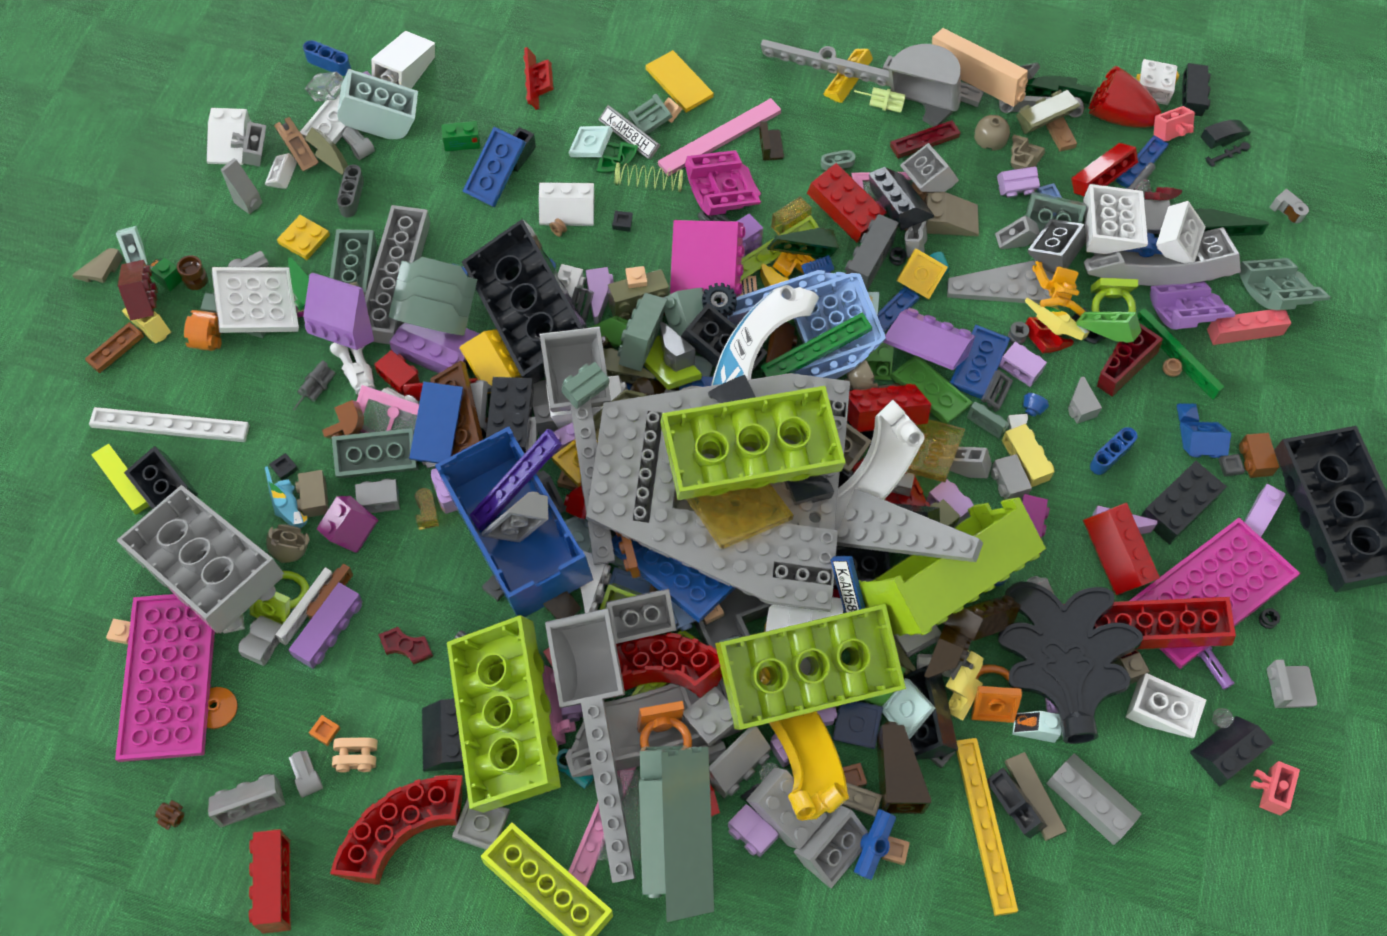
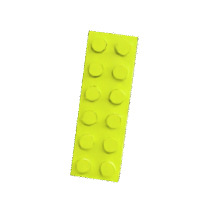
M513 823L481 855L483 863L564 936H597L613 917L612 910Z

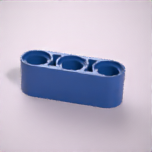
M313 40L304 43L303 50L306 60L310 64L341 76H345L348 69H351L346 53Z
M1125 427L1095 454L1090 463L1091 471L1098 475L1106 473L1132 448L1137 439V432L1130 427Z

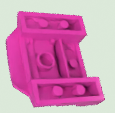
M736 150L687 156L685 167L692 192L697 203L708 216L726 214V210L741 209L744 206L761 203L759 199L761 193L753 181L749 168L742 164Z

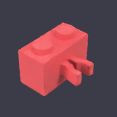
M1182 106L1156 115L1154 135L1163 141H1170L1175 137L1185 136L1186 133H1193L1195 112Z
M1280 761L1269 768L1268 775L1257 769L1253 776L1259 777L1262 783L1254 780L1250 787L1264 789L1259 807L1280 816L1287 812L1291 807L1300 769Z

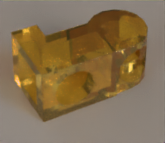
M427 488L419 489L415 493V499L421 514L415 515L419 530L439 526L435 501L431 490Z

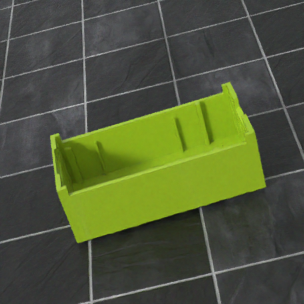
M1020 497L1002 500L1003 508L992 510L989 503L973 505L967 509L970 517L954 527V529L979 538L983 542L977 562L911 555L873 581H858L865 608L886 604L893 635H925L932 631V626L947 621V616L951 613H957L964 609L963 605L979 599V594L992 590L995 587V583L1008 579L1011 572L1019 571L1025 567L1026 562L1039 558V553L1046 548Z

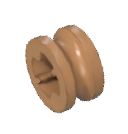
M556 218L555 222H551L549 225L552 232L560 237L562 232L565 233L567 231V227L561 219Z

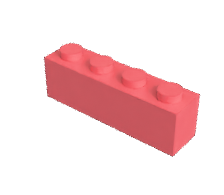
M1264 310L1236 314L1235 317L1216 319V321L1210 323L1207 331L1212 344L1217 345L1284 335L1291 325V321L1286 310Z

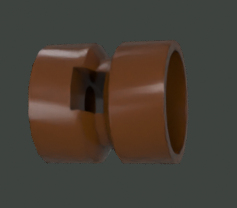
M193 255L185 256L179 260L177 270L184 285L191 290L202 289L208 283V276L201 260Z

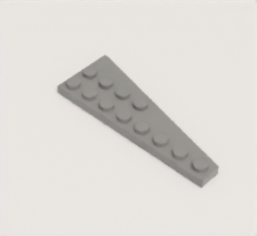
M858 489L853 491L837 534V546L977 562L983 545L979 538Z

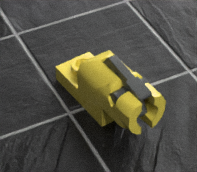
M969 650L964 661H959L957 667L950 671L951 677L945 686L954 692L948 702L950 713L962 721L975 700L978 686L983 685L976 677L983 665L984 658L973 651L969 652Z

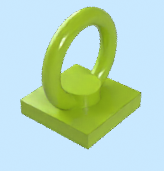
M1100 278L1091 285V293H1097L1092 302V312H1100L1099 304L1103 297H1123L1127 301L1128 312H1136V303L1130 292L1138 287V279Z
M282 571L284 574L281 579H290L300 585L301 592L299 596L290 600V597L275 592L271 599L266 601L258 599L250 606V615L256 618L264 616L283 625L290 615V609L295 608L309 590L308 582L298 573Z

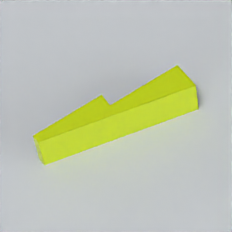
M109 444L91 454L135 515L150 506L124 474L127 467Z

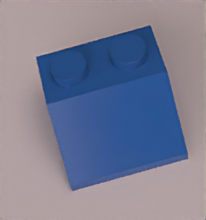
M1180 421L1183 449L1190 456L1201 457V455H1209L1213 458H1220L1221 455L1228 456L1231 433L1219 422Z

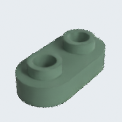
M850 150L824 154L821 157V167L824 170H828L835 163L842 169L851 167L855 164V154Z

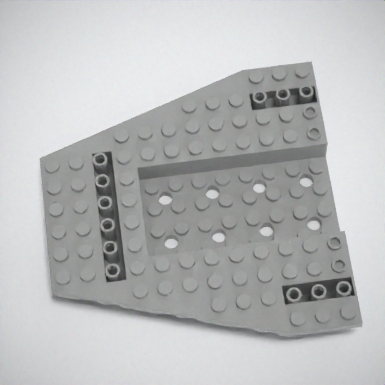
M793 373L748 380L756 397L826 386L844 454L850 381ZM719 385L603 403L586 515L587 520L608 530L611 529L618 532L627 539H633L639 542L640 545L661 555L678 560L689 568L693 567L699 570L700 573L721 583L738 588L749 596L753 595L766 604L825 612L831 611L834 572L830 559L836 556L838 530H835L839 472L818 475V477H824L829 480L834 489V494L832 498L815 503L808 501L794 505L790 491L786 489L785 483L778 482L770 483L760 488L728 491L716 496L695 497L699 504L697 506H690L688 504L689 499H677L661 427L662 413L719 404L716 399H711L708 396V392ZM784 440L788 444H795L791 440ZM744 447L747 451H756L752 447ZM712 454L703 455L704 457L709 459L716 458ZM732 503L737 504L739 510L733 512L729 510L728 505ZM776 509L780 515L772 517L769 514V510ZM816 514L819 516L820 521L814 523L809 519V516Z

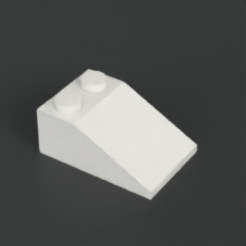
M211 108L208 120V164H227L235 158L240 165H243V148H231V141H238L232 139L233 132L239 133L242 136L246 135L247 124L251 122L247 109Z
M1145 673L1137 682L1126 718L1146 727L1194 738L1206 699Z

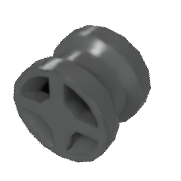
M1023 322L1013 323L1007 336L1010 338L1009 342L1012 344L1014 342L1020 345L1023 344L1028 336L1029 327Z

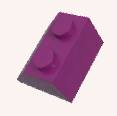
M337 496L316 529L329 541L358 553L379 520L351 496Z

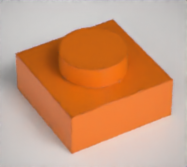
M321 715L309 731V734L328 746L341 728Z

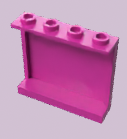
M674 220L670 294L676 291L700 287L703 288V291L705 289L709 290V285L715 287L714 283H718V286L724 283L725 287L728 284L730 289L733 288L736 297H739L742 294L740 279L744 270L741 264L745 252L742 245L746 234L744 224L734 221Z

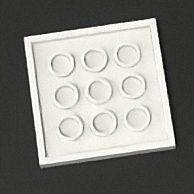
M212 267L219 333L298 332L299 325L289 268Z

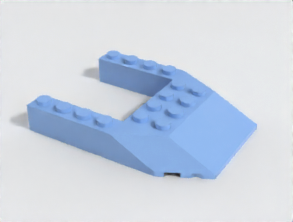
M817 270L736 297L735 312L733 311L731 317L727 315V319L735 326H738L745 315L761 299L776 288L789 285L794 289L801 287L813 291L819 296V299L811 316L793 318L804 344L863 312L873 331L799 369L793 374L837 379L855 369L886 340L862 277L857 273H825V271Z

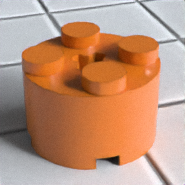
M192 310L191 313L193 314L192 316H187L184 327V338H188L189 342L186 343V346L188 348L214 351L216 348L220 349L222 339L220 338L221 333H219L217 313Z

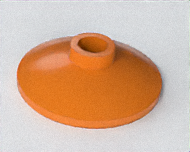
M222 687L210 688L207 728H221L230 723L235 717L238 704L236 697L230 690ZM217 703L215 708H210L211 704Z

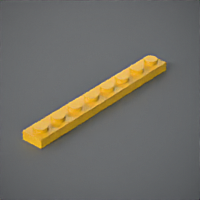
M977 738L958 740L957 757L994 916L1017 913L1016 899Z

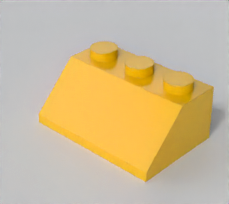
M497 329L484 331L460 346L461 352L478 380L487 381L492 386L493 377L523 378Z

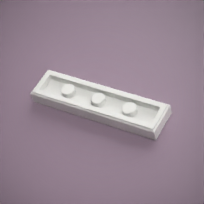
M324 568L275 634L282 644L287 645L308 617L306 614L307 608L311 602L318 598L322 587L327 585L332 579L333 574L331 570Z

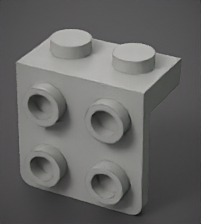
M1275 660L1267 667V675L1275 708L1314 707L1317 705L1309 667L1285 666L1284 660Z

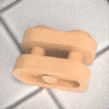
M374 738L335 739L333 750L340 753L332 757V767L336 768L337 772L343 773L349 772V769L370 772L372 768L376 767L377 759L375 756L370 755V752L377 750L378 740ZM348 752H361V755H348Z

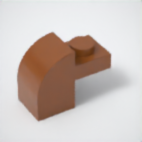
M351 400L335 407L340 422L322 430L324 437L332 439L334 436H343L344 434H359L364 425V415L359 402Z

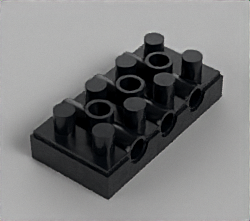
M523 219L461 261L469 277L477 279L475 289L523 378H532L533 384L545 377L540 334L588 328L581 314L575 308L567 289L559 279L552 262L543 251L534 230Z
M1357 426L1282 439L1274 451L1283 471L1282 475L1285 479L1286 490L1296 501L1301 525L1311 536L1316 560L1321 567H1324L1328 576V582L1333 587L1334 592L1387 583V491Z

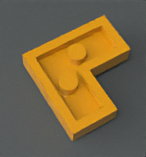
M781 252L772 267L788 277L794 267L804 274L801 265L812 262L815 259L808 255Z

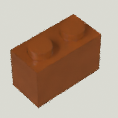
M1269 433L1245 435L1239 444V450L1243 454L1245 460L1244 467L1248 471L1249 477L1273 476L1278 470L1279 464Z

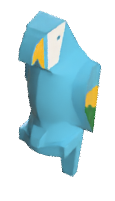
M268 466L265 467L275 515L281 517L289 525L298 528L303 527L307 523V515L304 516L298 511L297 500L292 494L295 491V486H292L289 479L273 484Z

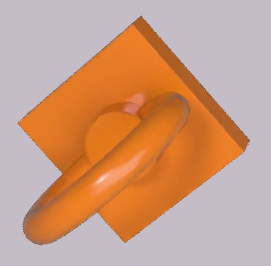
M982 665L976 679L978 680L979 676L985 673H995L1003 676L1009 682L1010 671L998 665ZM978 686L971 712L972 720L1014 723L1022 698L1021 689Z
M683 701L639 709L637 728L638 733H641V748L649 747L648 740L652 730L663 732L672 727H675L682 734L683 745L692 747L691 733L687 726L681 722L684 712Z

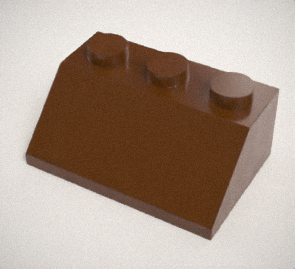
M783 323L771 333L766 363L791 351L792 346L796 347L797 335H794L795 327L790 323Z

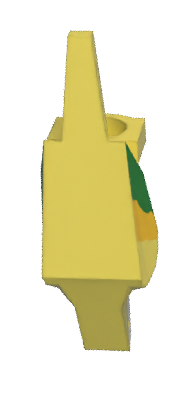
M1028 297L1025 299V302L1037 313L1036 317L1054 334H1066L1079 340H1083L1088 336L1090 330L1078 326L1066 312L1058 308V305L1041 307Z

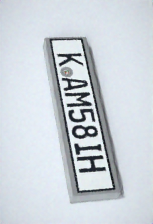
M609 105L598 119L606 126H611L613 132L627 143L638 145L637 150L650 160L660 147L659 143Z

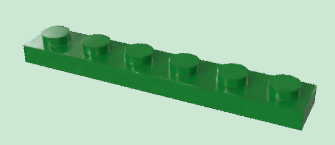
M1145 308L1139 311L1137 315L1139 323L1163 338L1160 348L1170 358L1178 359L1182 364V370L1212 400L1217 398L1224 389L1220 380L1215 378L1178 339L1168 332L1167 328L1162 326L1153 314L1149 313Z
M862 312L762 365L761 370L765 377L794 373L873 331L872 326Z

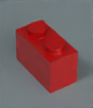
M392 350L374 364L377 374L403 396L404 384L420 383L418 370L413 365L409 366L402 355L395 354Z

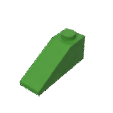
M1084 312L1076 322L1082 328L1119 342H1134L1141 332L1136 312Z

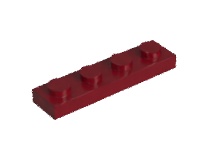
M953 120L893 140L890 143V147L899 159L916 153L927 143L933 147L959 138L961 132Z

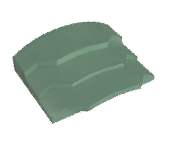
M421 257L412 263L402 260L389 318L423 328L464 336L477 279L467 277L459 265L427 257Z
M1289 258L1241 262V272L1239 275L1245 288L1259 304L1268 309H1295L1296 305L1313 304V301L1330 299V296L1321 287H1314L1304 274L1297 271L1298 267Z

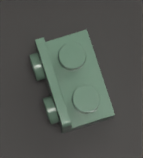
M974 402L969 410L967 418L998 439L1009 427V423L1003 417L994 414L982 404Z

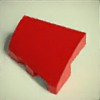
M1029 317L1025 323L1029 327L1028 337L1042 353L1059 351L1072 346L1074 343L1071 338L1064 339L1054 334L1037 317Z

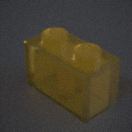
M801 196L772 214L771 228L780 235L809 217L812 207Z

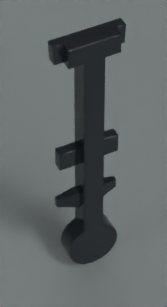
M1247 142L1241 143L1240 147L1234 145L1233 150L1225 149V153L1213 159L1209 156L1206 157V162L1211 167H1214L1216 165L1215 162L1227 157L1232 158L1235 153L1241 154V151H1248L1250 145Z

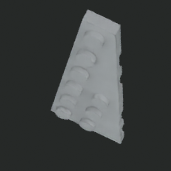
M1036 260L951 277L947 281V298L1026 303L1025 299L1028 297L1039 304L1041 300L1050 299L1051 297L1049 296V291L1040 286L1037 276L1032 270L1033 265L1037 266L1035 264ZM1044 269L1047 278L1052 280L1055 272Z

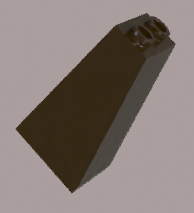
M887 722L881 726L877 736L880 795H882L880 809L890 814H924L931 804V797L905 726L898 725L896 722Z

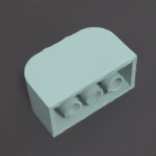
M348 69L341 85L337 117L341 123L348 127L387 139H400L408 133L415 119L418 91Z

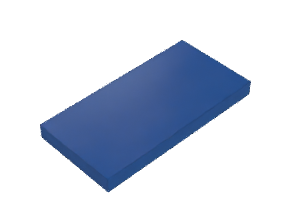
M493 127L463 192L495 208L526 142Z
M975 325L971 333L975 335V339L969 356L956 367L950 383L959 391L982 399L994 372L999 367L1010 338Z
M423 381L410 460L438 464L452 456L463 387Z

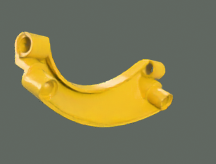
M763 668L759 673V679L764 685L770 680V673L766 668ZM815 711L769 723L780 740L791 764L794 785L788 798L797 819L801 821L814 820L819 818L824 812L833 813L849 799L840 758L819 713Z

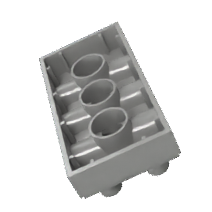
M182 485L117 539V542L143 568L145 567L163 586L168 587L187 607L189 606L216 633H222L225 629L235 630L239 628L243 623L241 615L258 599L262 601L271 599L276 592L274 585L283 578L282 575L284 574L272 557Z

